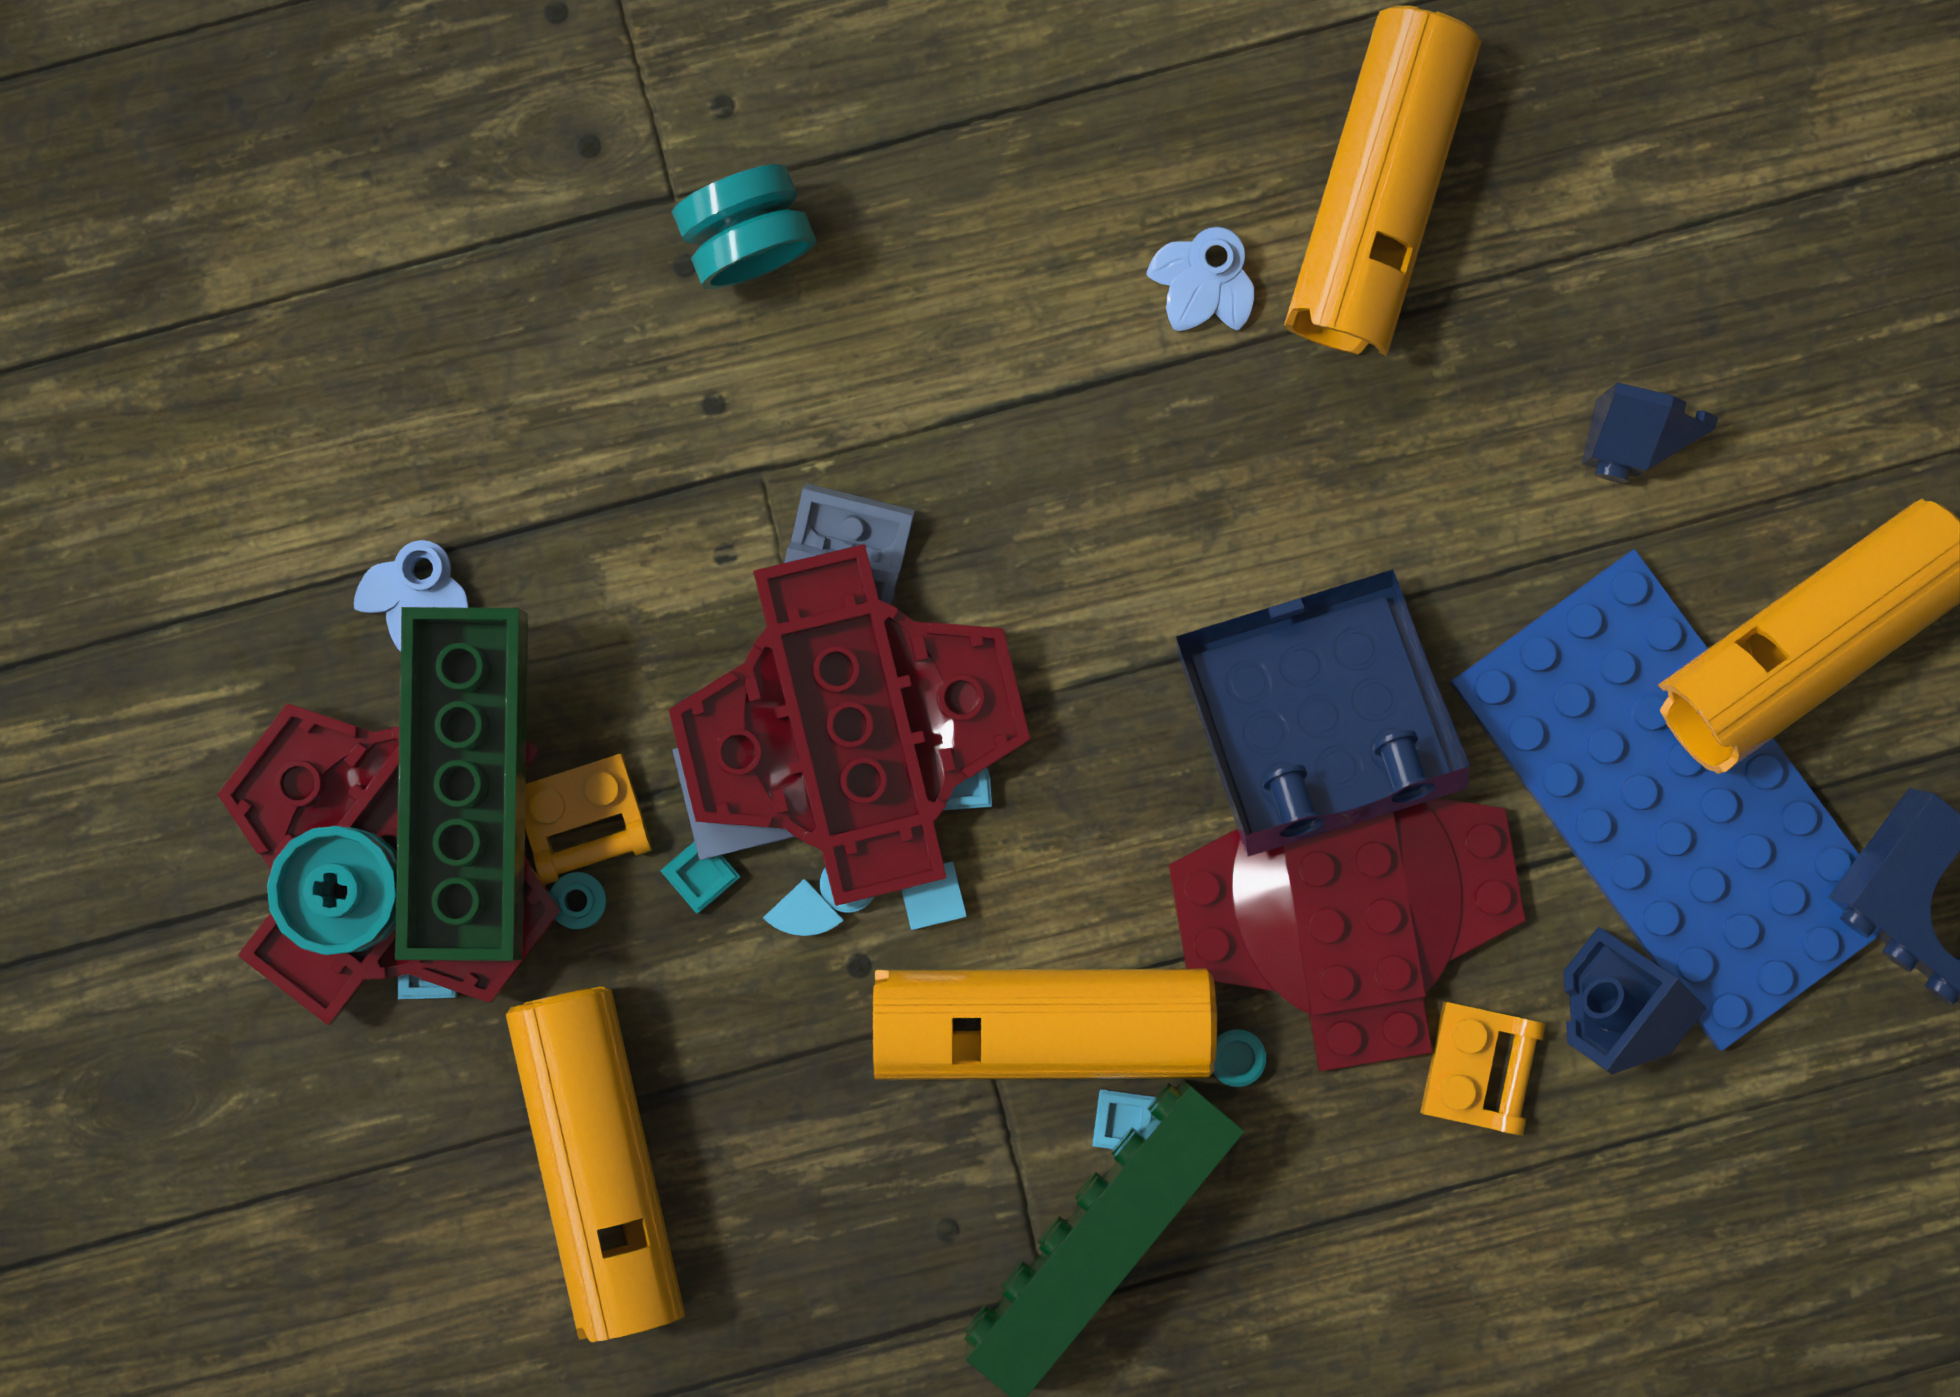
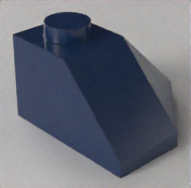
M1617 382L1596 399L1582 465L1595 467V476L1599 478L1627 483L1630 476L1637 477L1715 429L1718 417L1709 412L1697 410L1696 417L1693 418L1684 413L1687 402L1676 396Z
M1600 927L1595 930L1564 970V991L1570 996L1571 1021L1566 1022L1567 1043L1611 1075L1672 1053L1706 1010V1007L1678 978Z

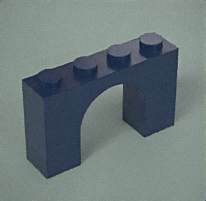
M1909 788L1828 898L1844 910L1839 918L1848 927L1866 938H1869L1873 933L1886 944L1882 953L1888 959L1909 972L1914 967L1929 978L1924 984L1925 988L1942 1001L1953 1006L1956 1001L1960 1003V958L1950 955L1937 939L1931 921V901L1939 879L1960 852V814L1935 793Z

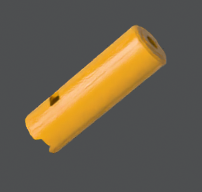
M1396 5L1379 12L1285 320L1284 327L1288 328L1290 332L1306 340L1342 352L1359 355L1369 343L1379 350L1378 353L1386 356L1389 352L1482 42L1472 27L1461 20L1441 12L1435 13L1419 9L1415 6Z
M1924 499L1913 502L1660 682L1658 686L1663 691L1667 690L1669 695L1661 706L1660 712L1678 742L1706 769L1714 771L1716 774L1724 773L1960 604V519L1941 504L1925 501Z
M1207 968L875 971V985L873 986V1063L875 1080L1209 1078L1214 1072L1217 1048V1007L1214 977ZM953 1018H981V1031H953Z
M605 986L589 987L511 1007L505 1015L579 1340L588 1338L590 1342L603 1341L647 1331L680 1320L685 1317V1311L612 990ZM622 1224L627 1245L601 1251L597 1230Z

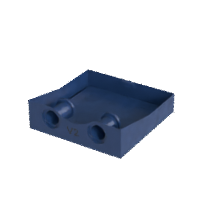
M1393 569L1176 636L1177 653L1247 857L1467 789L1470 764L1429 667Z

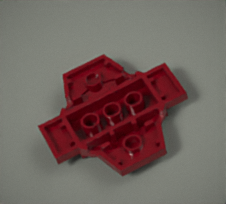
M865 544L753 570L766 628L755 641L743 664L668 709L695 821L782 828L803 842L820 849L835 906L946 879V872L933 822L945 808L954 787L1030 740L1004 629L912 621L908 616L898 611L899 609L878 599Z
M287 703L217 795L255 852L262 856L270 868V872L274 860L289 841L313 828L331 826L354 827L377 834L397 851L399 727L372 732ZM527 739L526 771L541 753V750ZM524 855L522 960H395L396 928L386 940L366 951L323 955L302 949L280 931L271 912L237 956L327 1025H332L367 979H384L409 974L432 984L492 1003L561 914L562 909ZM338 881L333 888L336 899L346 898L348 893L347 886L338 884Z
M1436 798L1249 857L1246 855L1238 829H1235L1168 864L1185 969L1207 968L1213 975L1215 982L1276 991L1291 1005L1307 1013L1318 1071L1433 1053L1423 997H1426V992L1435 984L1447 962L1525 921L1506 809Z

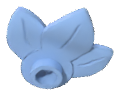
M1224 227L1207 228L1197 234L1192 242H1170L1162 247L1153 257L1147 270V276L1160 284L1170 286L1166 309L1174 330L1182 331L1196 327L1209 319L1213 313L1234 330H1239L1246 323L1254 302V285L1242 269L1245 260L1244 245L1238 235L1230 229ZM1220 245L1225 248L1228 254L1227 261L1221 266L1211 265L1206 259V251L1209 247Z
M419 540L404 546L397 554L395 561L377 564L368 570L357 588L354 597V608L357 611L366 613L386 612L389 633L397 649L401 651V607L468 608V601L465 590L450 577L451 562L447 553L433 542ZM429 559L433 565V572L429 578L419 580L414 574V567L418 561Z

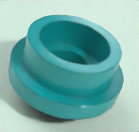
M582 872L566 874L555 882L550 891L562 909L561 914L556 920L567 928H588L594 925L605 911L607 903L605 890L602 884L589 874ZM576 889L583 891L587 897V905L580 912L572 911L567 905L569 893Z

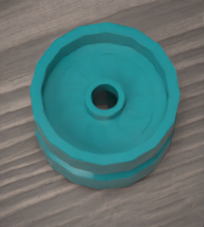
M770 164L735 173L692 193L679 202L671 211L683 241L701 245L691 257V261L703 289L715 290L755 279L798 259L815 246L817 241L806 213L787 210L798 195L786 165Z
M331 826L313 828L290 840L274 860L267 882L269 910L280 931L300 948L323 955L366 951L386 940L396 928L397 851L377 834L354 827ZM337 881L338 884L347 886L348 893L346 898L336 899L334 896L333 888Z

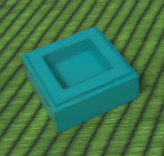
M695 841L660 870L697 914L741 878V875L723 855L699 860Z

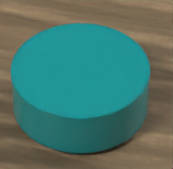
M1229 1029L1220 1033L1217 1036L1216 1061L1214 1062L1213 1074L1221 1082L1234 1087L1246 1086L1256 1081L1262 1074L1266 1064V1052L1261 1041L1254 1034L1243 1029Z

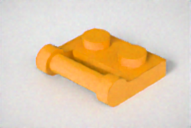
M617 754L526 784L525 830L533 852L538 875L545 885L555 883L560 879L561 874L633 851L638 856L653 850L623 754ZM620 814L623 815L626 830L553 853L549 837Z
M1443 1001L1420 1113L1523 1136L1526 1118H1522L1521 1115L1536 1042L1537 1039L1543 1040L1546 1023ZM1502 1031L1515 1035L1499 1112L1483 1109L1498 1032Z

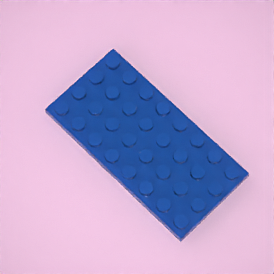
M1633 549L1459 674L1449 684L1652 962L1678 978L1706 1007V1010L1696 1022L1717 1050L1723 1051L1877 937L1872 933L1869 938H1866L1848 927L1839 918L1844 910L1828 898L1859 854L1775 739L1769 740L1728 771L1716 774V772L1706 769L1697 762L1678 742L1673 732L1667 726L1660 709L1669 695L1667 690L1663 691L1658 684L1708 648L1636 550Z

